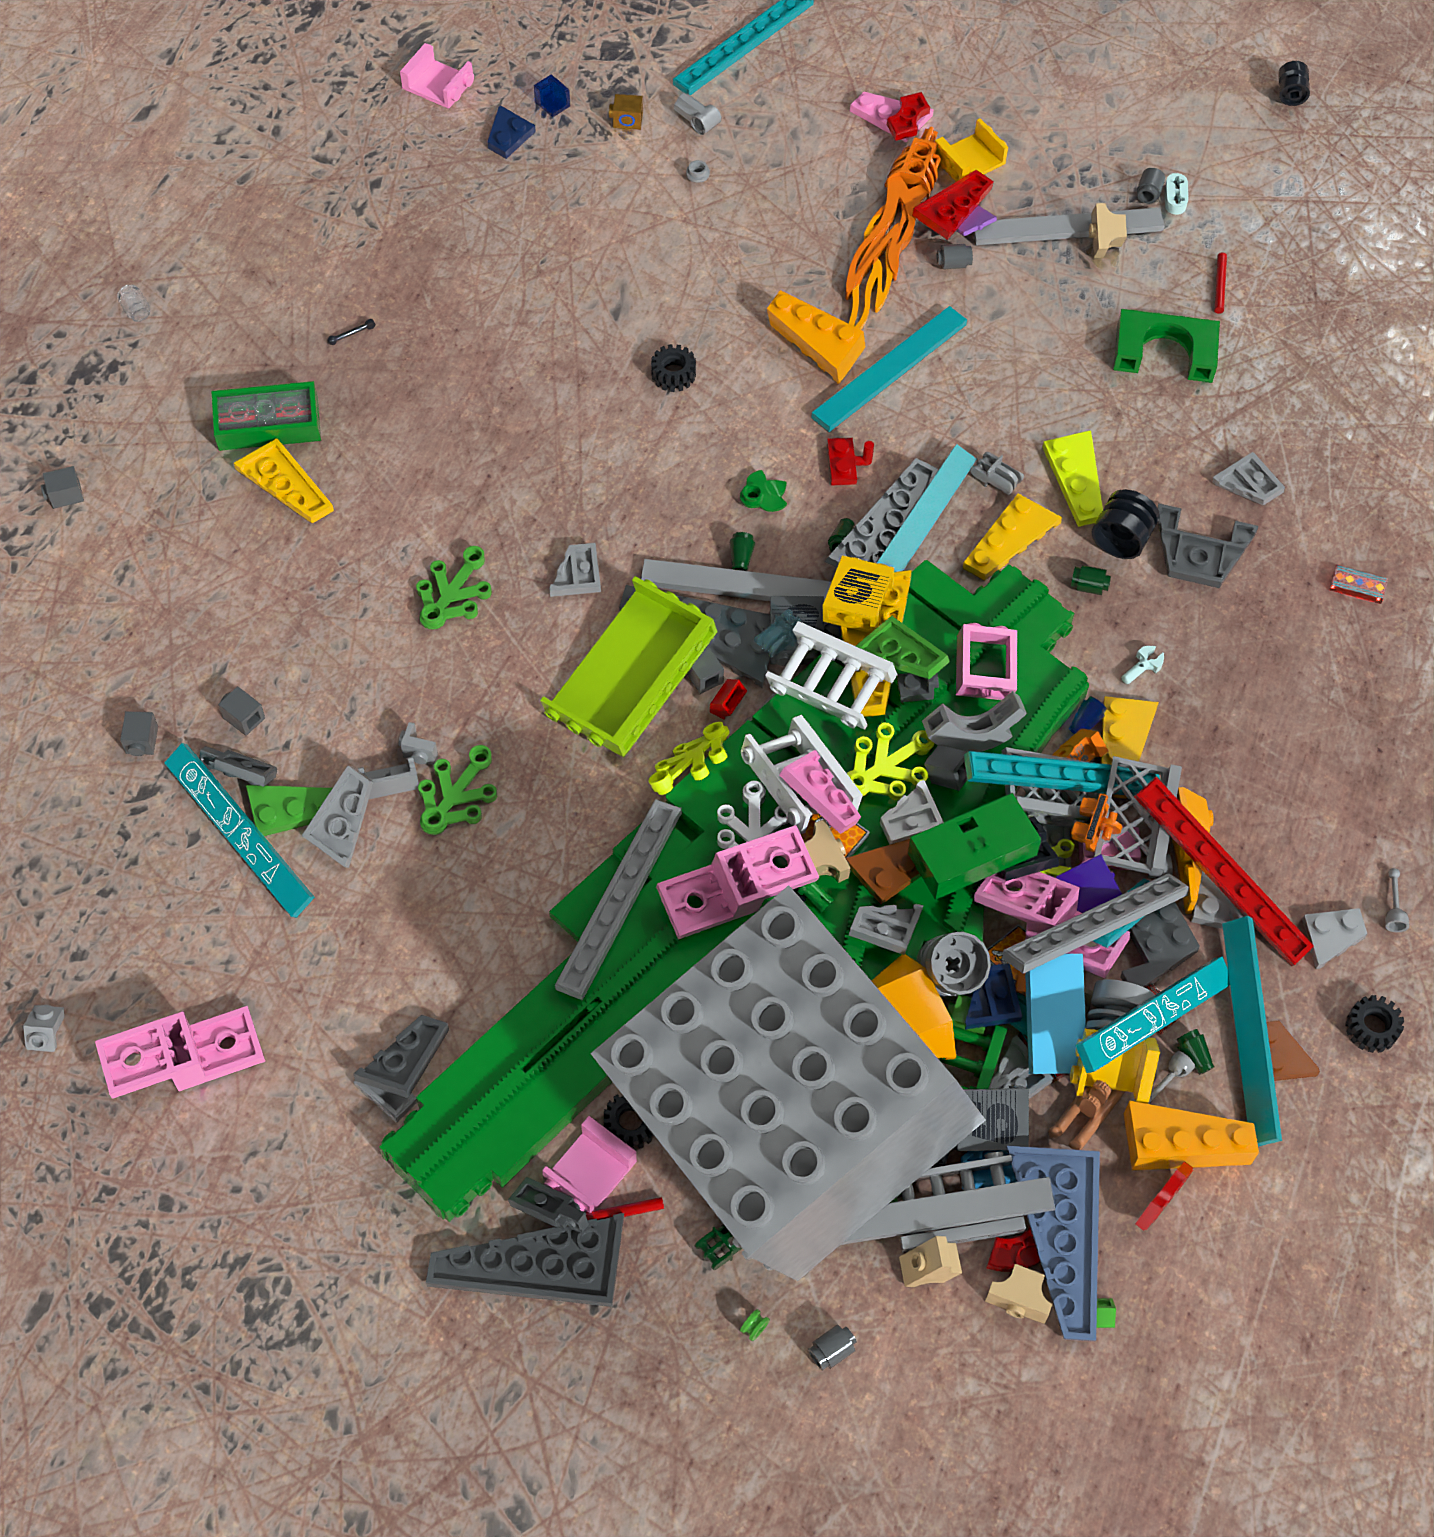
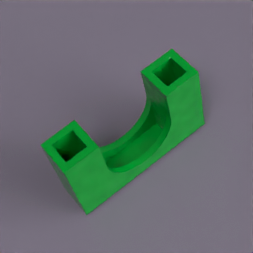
M1121 309L1117 324L1113 370L1138 373L1143 357V345L1153 339L1164 338L1179 343L1187 351L1189 357L1188 380L1213 383L1218 366L1220 321Z

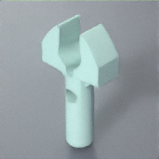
M1143 646L1136 655L1139 662L1122 675V681L1125 684H1130L1145 670H1152L1156 674L1162 668L1164 653L1160 654L1157 659L1147 660L1154 653L1156 646Z

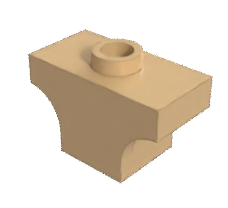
M1096 203L1091 213L1092 223L1089 225V238H1093L1094 258H1104L1109 248L1122 247L1127 238L1126 214H1114L1108 210L1106 203Z
M825 819L814 823V836L809 841L804 842L818 875L832 876L838 883L848 879L850 866L844 857L846 851L842 841L839 838L835 839Z
M935 1236L899 1257L905 1287H916L927 1283H944L962 1273L956 1243H948L945 1236Z
M1017 1264L1014 1265L1011 1275L1007 1280L1003 1282L992 1281L985 1302L1006 1309V1313L1013 1317H1027L1045 1324L1052 1307V1303L1047 1301L1042 1294L1041 1287L1045 1275Z

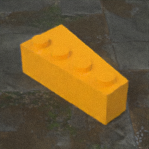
M781 290L767 307L770 325L790 343L798 346L805 356L813 359L820 369L828 372L838 384L841 383L866 347L863 330Z
M1129 1101L1123 1113L1132 1171L1179 1168L1184 1162H1187L1193 1168L1251 1165L1259 1153L1254 1123Z

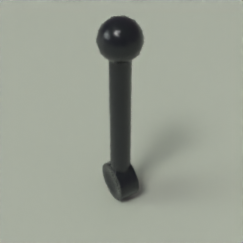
M368 319L363 325L337 336H329L327 342L330 345H335L338 340L366 328L373 329L376 324L373 319Z

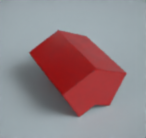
M727 679L710 703V713L723 720L727 716H731L747 693L746 688L739 679ZM734 694V696L726 706V702L731 697V695Z

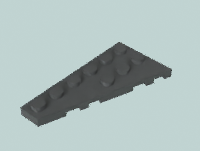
M625 586L619 606L620 611L636 591L634 586ZM676 595L683 603L694 604L703 614L714 619L717 633L708 646L718 661L733 669V673L740 677L744 675L755 681V685L763 688L770 662V614Z
M624 1213L597 1220V1218L588 1220L590 1224L583 1233L573 1230L569 1226L565 1229L553 1227L519 1234L514 1238L494 1239L485 1244L465 1245L431 1252L426 1285L427 1287L612 1307Z

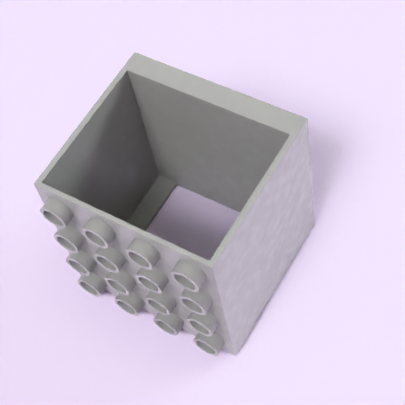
M789 885L591 1053L734 1236V1245L737 1248L744 1249L742 1251L744 1258L747 1260L755 1259L763 1263L767 1270L775 1269L796 1281H799L849 1236L986 1121L953 1075Z

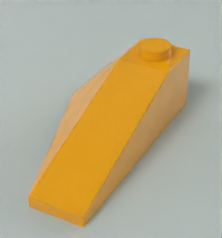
M1178 787L1177 799L1210 832V826H1213V812L1208 810L1206 799L1185 787ZM1172 839L1179 880L1189 886L1188 895L1183 897L1185 913L1191 914L1197 902L1202 870Z

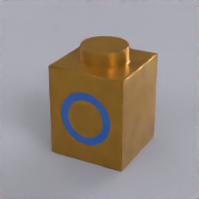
M615 94L614 104L609 105V118H613V128L641 130L643 96Z

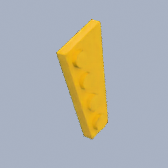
M277 438L233 463L238 472L310 523H314L334 511L332 503Z
M1018 493L963 562V569L985 581L997 570L1009 563V559L1016 554H1021L1027 549L1029 544L1035 540L1038 541L1045 536L1049 529L1061 524L1062 517Z
M1104 697L1101 738L1108 752L1100 757V764L1111 765L1113 756L1139 762L1159 702ZM1112 795L1115 798H1127L1126 795Z

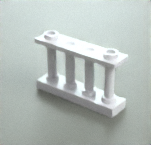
M798 621L793 632L799 645L780 676L769 671L766 673L765 676L770 684V689L781 696L788 694L834 715L851 728L858 726L865 730L867 723L861 711L878 682L885 680L893 683L897 676L893 663ZM813 648L820 651L822 656L802 687L791 682L790 679L807 651ZM835 659L844 662L845 667L827 697L813 692L831 660L835 661ZM859 669L868 673L869 677L851 708L837 703L854 672L859 671Z
M802 715L792 718L788 735L758 745L752 735L747 734L741 749V756L744 762L750 765L786 814L788 822L791 825L797 826L800 835L806 832L810 816L818 812L809 805L804 806L796 796L798 793L790 788L787 782L779 776L787 765L816 750L820 755L818 762L822 768L830 770L834 776L831 781L837 789L845 792L857 811L863 796ZM791 745L796 747L801 754L776 765H773L766 755Z

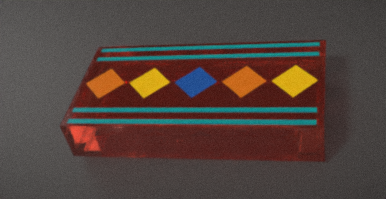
M1336 565L1329 590L1381 604L1384 599L1388 578Z

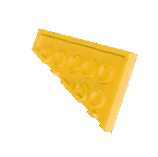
M912 570L894 572L893 587L887 588L878 613V627L891 616L903 623ZM840 626L842 640L853 646H856L870 634ZM860 669L855 671L850 679L854 701L869 677L867 672ZM885 680L878 682L861 711L864 717L885 715L891 683Z

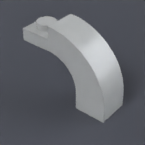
M1012 691L993 708L981 715L961 716L954 713L944 704H941L923 719L922 723L928 738L937 745L966 752H981L1001 745L1013 737L1009 728L1019 722L1027 713L1020 696Z

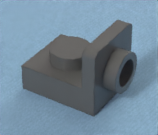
M911 673L897 674L900 702L934 699V688L939 687L938 674L936 673L930 679Z

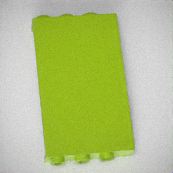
M636 576L632 579L636 591L552 701L544 696L540 700L545 709L544 714L554 722L560 720L574 734L579 735L582 733L587 736V739L597 747L604 746L623 758L717 633L714 619L703 614L697 606L692 603L685 604L672 592H663L652 581L648 579L643 581Z

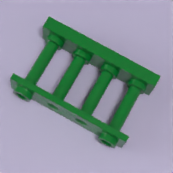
M953 1025L954 1038L983 1047L982 1051L987 1052L985 1061L979 1059L976 1062L956 1055L955 1059H938L941 1063L975 1073L974 1077L979 1078L977 1087L970 1086V1088L961 1086L963 1089H989L1007 1028L996 1025L993 1035L987 1033V1036Z

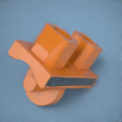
M1100 794L1098 799L1087 797L1082 799L1079 813L1092 819L1090 824L1076 821L1071 834L1072 839L1085 843L1086 850L1095 852L1101 831H1103L1101 838L1107 841L1110 840L1111 834L1121 833L1123 826L1116 821L1118 814L1110 812L1108 818H1106L1109 810V805L1107 804L1108 795Z

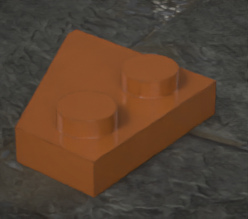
M1279 1020L1267 1022L1274 1081L1318 1076L1320 1073L1319 1067Z

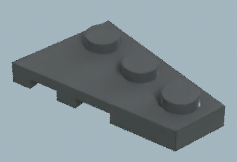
M420 1015L396 1036V1041L385 1051L380 1050L373 1056L374 1061L364 1069L361 1067L354 1073L355 1081L409 1098L448 1033V1023Z

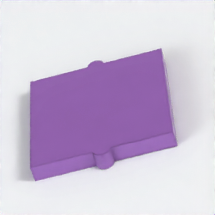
M978 205L956 232L966 236L977 230H982L983 227L997 221V218Z

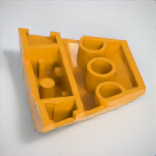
M902 954L872 980L873 984L937 1058H945V1060L955 1059L953 1022L933 981L927 974L924 966L906 954Z

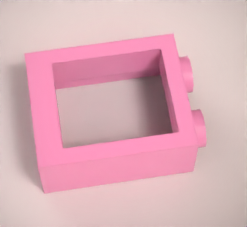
M978 623L963 624L957 635L956 695L1002 700L1012 691L1016 692L1017 630H1011L1004 626L985 627ZM970 641L1006 645V679L970 675Z

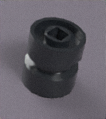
M1290 61L1282 65L1278 73L1279 98L1281 102L1288 106L1303 104L1310 96L1308 66L1301 61Z

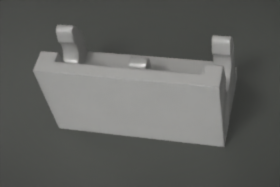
M413 757L408 758V764L365 772L364 767L358 768L359 772L373 781L369 799L418 789L419 782Z

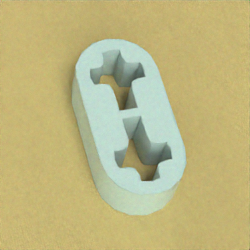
M1170 174L1167 177L1164 188L1165 208L1169 213L1179 215L1184 213L1187 207L1188 181L1182 174Z

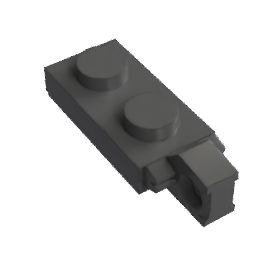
M207 746L200 749L199 759L208 770L215 769L223 772L228 777H238L248 781L251 785L263 787L276 778L277 768L273 765L230 750L221 752Z
M528 1177L524 1179L508 1199L511 1207L557 1228L565 1229L568 1225L571 1229L583 1233L590 1224L586 1218V1213L580 1210V1206L574 1202L573 1197Z

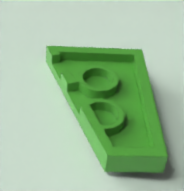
M893 616L889 617L856 645L860 649L892 662L895 669L927 679L932 678L949 663L947 654Z
M246 785L255 826L263 836L309 825L333 789Z

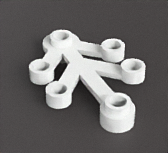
M750 781L743 788V800L749 805V827L735 816L732 806L722 805L717 811L718 821L728 825L746 842L772 834L780 826L789 823L787 817L778 815L784 813L780 806L775 809V816L760 828V805L765 801L766 789L758 781ZM750 790H758V792L753 793ZM727 812L731 815L728 817H724L721 814ZM724 829L718 833L717 843L720 848L728 849L739 845L735 842V835L731 830ZM723 837H729L731 840L725 842L721 839Z

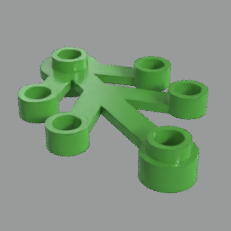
M470 546L465 549L463 553L464 565L450 584H448L446 577V564L440 560L431 563V575L436 578L441 595L436 604L432 598V583L429 580L423 579L416 584L417 594L422 597L424 604L419 618L425 628L438 629L445 624L447 619L459 616L473 619L478 615V607L474 601H466L461 606L447 607L450 602L475 596L484 600L492 595L491 585L486 581L460 589L473 570H477L484 565L485 556L482 548ZM436 568H442L441 571H435ZM422 587H428L427 590H421ZM481 589H487L486 592H480ZM468 608H473V609H474L473 611H470V612L466 611V609H468Z
M477 745L470 750V764L453 787L450 778V762L446 759H439L435 762L434 770L435 774L439 777L444 798L438 807H436L434 799L436 793L434 782L426 779L419 783V794L423 797L426 808L420 817V826L424 832L436 835L442 833L448 824L462 821L477 824L481 821L482 813L477 805H469L465 810L449 811L454 805L477 800L492 803L497 799V789L492 784H485L481 788L465 791L477 773L489 767L492 762L491 751L487 746ZM479 758H484V759H486V760H484V761H482V762H478V761H477V759H479ZM441 766L447 767V769L444 771L438 770V768ZM424 787H431V790L427 792L422 789ZM487 791L493 792V794L490 796L484 795V793ZM471 812L478 813V815L475 817L469 816ZM433 820L439 821L437 824H430Z

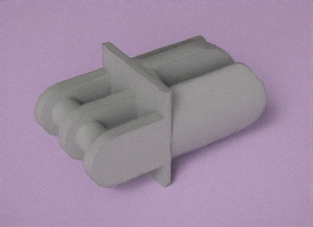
M985 452L983 459H979L977 466H973L970 472L985 483L984 487L991 484L1007 495H1010L1017 487V484L1021 483L1024 479V474L1002 462L1003 455L997 457L990 452Z

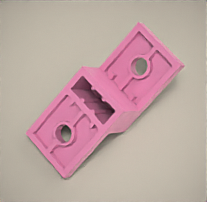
M795 825L717 852L711 865L660 882L656 888L677 938L681 939L757 912L764 899L778 895L788 885L795 889L818 880L819 875ZM775 856H782L787 860L788 866L778 868L773 864L772 859ZM698 896L702 900L703 905L700 908H692L688 905L687 898Z
M998 872L984 879L975 892L974 897L975 902L1027 922L1025 940L1082 914L1077 911L1079 887L1042 872L1005 881L1001 873ZM1012 887H1018L1020 890L1010 891L1008 889ZM1130 932L1124 933L1108 948L1096 943L1097 946L1095 947L1082 945L1066 954H1083V970L1105 978L1129 941Z
M248 1006L192 1025L189 1024L182 1011L95 1041L112 1099L171 1078L178 1091H182L265 1062ZM231 1037L236 1040L234 1046L230 1049H222L220 1047V1043L225 1038ZM131 1054L141 1055V1059L136 1065L129 1066L125 1062Z

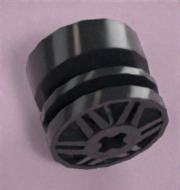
M1128 489L1117 490L1111 494L1102 513L1094 524L1091 531L1092 538L1105 553L1120 559H1134L1140 556L1149 536H1151L1160 519L1159 510L1152 500L1137 491Z

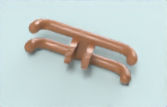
M1096 1080L1092 1087L1085 1086L1083 1096H1076L1056 1124L1050 1127L1048 1131L1049 1138L1052 1140L1058 1139L1081 1111L1090 1119L1076 1138L1069 1143L1068 1149L1082 1150L1126 1091L1111 1090L1108 1084L1101 1080Z

